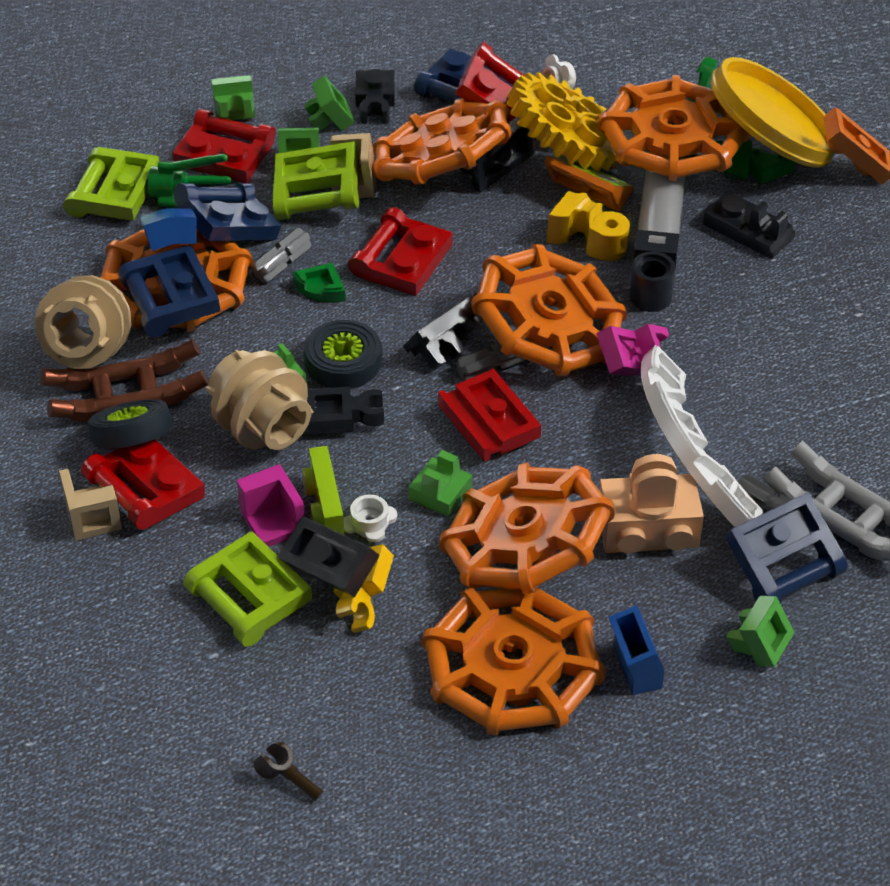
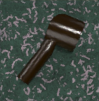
M275 742L266 748L268 754L274 757L277 764L273 763L266 755H260L254 760V769L263 778L273 779L281 774L314 801H317L324 792L292 764V750L284 742Z

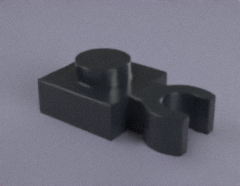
M356 70L355 100L356 107H360V121L362 124H367L368 116L372 114L381 115L383 124L389 123L390 107H395V70Z
M350 387L308 389L307 402L314 411L307 426L308 435L353 432V422H361L371 427L384 424V408H380L383 407V394L381 390L371 389L362 392L359 396H351Z

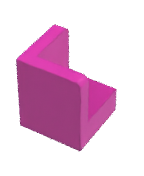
M278 464L237 480L240 512L251 531L268 547L288 540L302 516L305 517L304 503L282 466Z

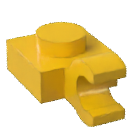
M384 544L370 547L380 556L355 598L334 588L333 592L340 598L336 606V615L341 618L353 614L354 621L351 627L353 633L368 630L374 624L375 613L371 597L384 592L394 557Z

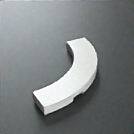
M655 345L642 359L641 379L651 410L668 442L694 480L734 527L762 515L763 510L741 487L725 465H720L703 450L708 445V441L699 428L694 416L682 408V404L686 401L684 388L686 374L659 346Z

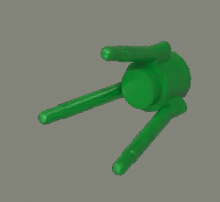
M218 154L176 162L159 161L158 166H152L149 170V195L153 199H159V207L179 209L174 201V189L177 184L215 185L230 184L232 181L228 176H187L185 171L179 170L225 162L228 157L226 154Z

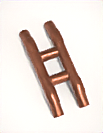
M191 339L175 348L171 347L161 353L152 354L150 357L94 368H64V370L42 368L40 374L42 386L62 387L63 390L73 391L91 389L90 386H93L96 400L94 398L86 400L72 399L71 401L49 399L47 415L48 417L66 418L75 422H88L94 414L106 408L131 401L161 400L166 402L167 406L178 404L190 398L191 394L208 386L209 381L204 371L200 369L183 379L179 378L171 383L160 385L161 387L157 385L155 373L156 375L167 374L182 367L183 363L201 354L199 347ZM137 377L140 391L113 395L111 382Z

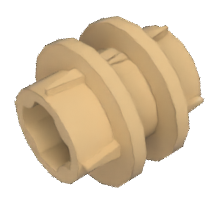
M94 275L75 276L50 289L39 302L35 316L36 336L43 350L57 363L73 369L93 368L107 361L127 342L132 326L130 307L123 293L110 281ZM74 308L84 311L89 316L88 323L91 331L94 333L93 335L84 333L78 327L79 318L74 312Z
M235 350V352L225 357L216 366L206 387V390L212 396L210 404L212 417L224 430L231 431L233 437L245 448L255 450L268 447L269 449H281L283 451L284 448L294 443L303 434L309 425L311 414L314 413L307 402L308 388L303 377L296 370L287 368V365L276 353L266 350L253 353Z

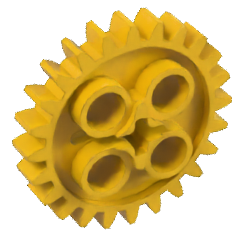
M527 72L525 77L520 75L507 95L509 98L507 105L513 108L510 114L520 118L517 124L530 130L527 134L529 137L538 139L541 142L540 146L542 148H552L554 156L559 157L561 154L566 156L569 164L573 165L575 161H578L585 170H587L589 165L596 172H599L601 168L609 171L611 167L615 168L618 162L615 159L616 153L606 135L602 134L597 127L598 117L605 112V107L595 103L592 96H583L580 88L571 89L565 80L561 84L558 83L552 75H549L547 79L540 72H537L535 76Z

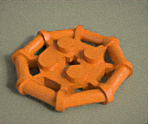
M672 75V79L636 86L628 83L619 89V96L607 112L602 113L597 120L598 130L606 135L616 153L615 159L619 164L625 167L633 165L667 176L668 181L676 182L677 177L711 170L718 172L727 170L731 167L732 158L741 144L751 137L722 107L711 88L682 80L680 75ZM686 98L691 99V100H695L696 103H695V102H692V101H689V100H686ZM634 107L639 109L638 112L636 109L633 112H627L628 109H632ZM622 130H631L635 137L627 140ZM716 135L727 136L722 145L714 141ZM698 153H702V154H703V155H701V156H696V157H691V158H687V159L678 160V157H683V156H688V155H693V154H698Z
M464 98L456 99L453 105L422 115L413 113L407 117L408 121L387 137H379L374 142L372 147L375 161L372 165V172L381 181L402 179L411 180L414 185L425 184L431 177L460 168L469 170L476 166V161L495 146L505 144L511 137V127L507 123L509 109L504 103L497 100L485 104L466 102Z
M197 228L196 244H191L219 298L220 312L169 327L186 329L187 333L196 331V326L229 308L237 309L245 300L243 289L247 272L253 263L251 253L248 250L241 249L233 241H208ZM144 229L121 241L112 240L105 248L107 256L100 278L110 281L121 292L129 290L123 287L118 277V270L123 264L190 244H172L154 251L151 248L145 251V247L149 245ZM207 246H214L219 251V253H215L212 249L211 253H209L206 251L205 248ZM231 270L228 282L217 278L219 271ZM156 277L146 279L145 283L156 305L163 306L169 304ZM123 293L131 311V327L139 329L142 326L140 322L141 312L136 302H133Z
M533 244L531 249L501 257L491 255L483 262L482 268L484 273L477 295L471 300L473 312L482 317L501 344V352L507 357L515 355L554 370L556 376L563 377L568 376L570 371L599 362L606 364L596 334L600 331L592 326V319H601L604 323L603 329L609 326L621 328V323L626 319L627 313L625 306L616 302L595 273L597 268L591 263L583 265L547 251L542 244ZM526 267H530V268H531V269L524 270V271H521V272L519 271V269H522V268H526ZM555 272L566 276L565 279L555 276ZM502 280L510 287L508 294L496 293L499 281ZM544 303L550 307H557L558 311L549 309ZM499 311L508 313L517 326L514 332ZM581 341L589 346V348L572 353L569 345ZM550 346H552V347H553V351H552V350H549V349H546V348H549Z
M528 462L518 464V470L478 490L470 488L463 494L464 502L449 529L441 533L439 547L442 552L449 555L460 573V582L468 588L478 589L481 586L521 589L524 594L533 593L536 586L577 565L587 566L594 559L592 551L606 523H609L615 516L614 503L601 494L592 482L589 470L582 466L575 465L570 469L530 467ZM513 493L512 496H510V497H508V498H506V499H504V500L501 499V498H503V497H505V496H507V495ZM571 494H576L582 500L570 502L568 497ZM586 521L578 538L571 535L577 522ZM480 543L482 548L472 557L467 547ZM496 563L518 564V569L496 568L492 566Z
M538 586L535 587V592L524 594L521 589L510 588L475 591L473 588L464 590L460 594L461 599L433 628H428L424 631L421 644L427 652L432 680L430 695L438 704L446 703L487 728V734L498 736L499 731L546 725H553L558 729L567 725L570 714L595 685H600L604 682L607 673L606 667L600 662L592 629L595 622L592 615L587 610L578 611L539 589ZM512 607V614L499 615V609H496ZM534 608L557 620V622H553L535 612ZM470 617L477 619L465 633L457 632ZM568 637L575 638L579 656L566 654L565 648L562 647V640ZM517 648L523 650L522 658L516 660L506 658L502 652L503 650L513 652ZM447 652L462 653L464 667L451 673ZM562 674L576 676L559 697L551 689ZM473 685L494 698L492 706L486 705L462 689ZM537 698L542 706L504 710L506 702L514 706H523L530 703L532 699Z

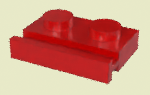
M495 369L456 384L453 391L446 393L442 390L438 392L439 407L484 462L490 460V455L498 451L504 454L541 438V424Z

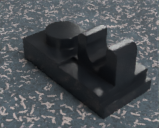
M516 117L508 123L512 134L505 144L493 147L476 161L475 167L469 170L465 168L459 169L472 176L473 186L476 191L482 192L535 154L533 137L527 135L530 130L517 124L520 118Z
M726 191L704 212L703 225L770 259H773L795 238L796 231L792 230L793 225L788 223L786 212L781 211L777 216H774L767 212V203L761 202L757 206L729 191Z
M477 293L418 330L403 345L406 352H412L414 356L420 353L434 370H437L446 362L439 348H444L452 359L455 358L463 350V345L454 333L459 330L464 336L484 321L480 315H476L472 310L471 300Z
M302 516L278 558L289 566L355 598L380 555L369 546Z

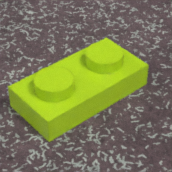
M328 446L309 448L310 467L302 468V476L306 496L314 495L316 500L315 503H310L311 520L344 535L343 511Z

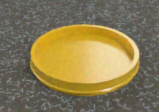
M727 58L719 68L713 71L711 87L716 98L727 113L750 135L776 153L805 166L823 167L833 161L836 153L828 146L825 140L826 129L823 116L826 114L795 85L772 70L744 58Z

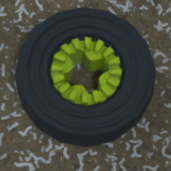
M335 320L323 323L312 330L305 340L304 364L310 377L323 386L329 388L350 387V389L363 386L374 379L381 369L382 343L377 333L366 324L354 320Z
M138 400L118 404L94 414L88 420V428L93 445L104 449L139 445L166 434L172 428L166 402L161 400Z

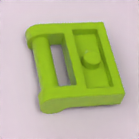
M355 142L276 154L273 187V210L276 219L285 220L290 219L292 214L342 206L345 210L358 208L359 152ZM341 186V190L290 198V193Z
M104 147L93 148L87 158L88 167L75 191L70 192L63 203L64 210L76 218H81L88 213L134 221L148 194L149 170L152 166H158L159 156ZM108 172L98 193L93 194L102 174Z
M252 531L193 567L183 580L184 587L193 596H201L234 629V637L245 647L256 644L267 629L312 600V588L283 560L279 559L278 555ZM224 576L257 609L247 615L215 581Z

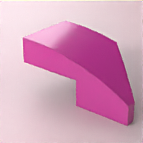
M646 324L634 331L609 326L596 333L609 373L628 376L640 375L641 362L644 355L655 345L660 347V342L668 339L669 335L666 327Z

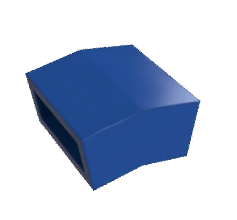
M162 209L140 217L152 251L172 244H196L197 217L192 209Z
M635 605L609 616L608 618L614 631L613 647L632 695L662 689L665 669L638 606ZM639 646L642 654L632 658L629 648Z

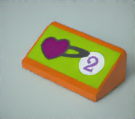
M554 155L546 156L544 159L545 166L553 182L577 193H586L590 199L602 203L604 206L615 211L622 209L633 192L634 187L631 184L603 171L596 172L590 165L585 170L578 161H575L573 165L569 164L564 155L559 157Z

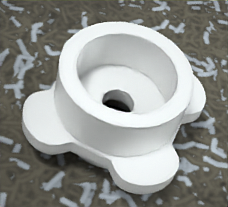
M556 55L547 56L545 61L546 67L542 70L541 74L546 79L549 75H552L560 84L565 80L569 87L573 89L576 83V73L572 64L567 61L559 62Z
M360 496L352 502L350 516L344 517V531L347 533L356 532L362 537L367 538L369 542L382 541L385 538V530L388 525L396 522L397 511L395 508L388 506L386 501L379 496Z

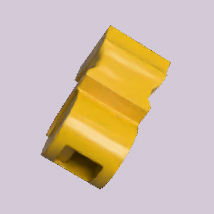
M568 191L549 214L546 243H567L569 238L579 231L584 233L586 238V255L601 261H615L621 259L626 254L630 222L621 213L614 211L602 212L603 204L591 201L586 193Z

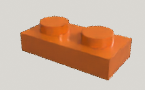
M837 107L823 116L826 129V143L836 154L840 155L843 153L852 160L854 166L862 175H870L881 185L890 179V152L886 147Z

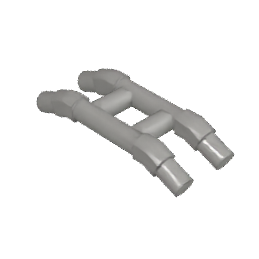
M802 440L790 454L806 469L805 472L816 483L825 487L813 500L831 532L859 548V552L872 559L883 562L890 561V539L872 532L882 520L885 521L886 525L890 526V502L838 472V468L829 464L821 455L818 456ZM776 466L763 478L771 488L777 491L779 496L783 494L793 500L807 493L795 481L792 483ZM843 496L866 509L854 522L831 510Z

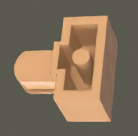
M662 454L646 455L635 461L629 478L600 479L601 494L612 500L615 508L614 518L609 523H606L602 531L605 553H635L638 551L669 549L683 550L700 547L704 515L697 483L691 474L677 475V468L671 457Z

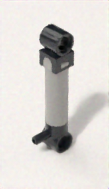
M698 153V154H693V155L678 157V160L687 159V158L696 157V156H701V155H703V154H702V153ZM645 170L630 285V301L635 307L643 311L658 312L664 310L672 301L686 176L677 177V182L668 181L667 176Z

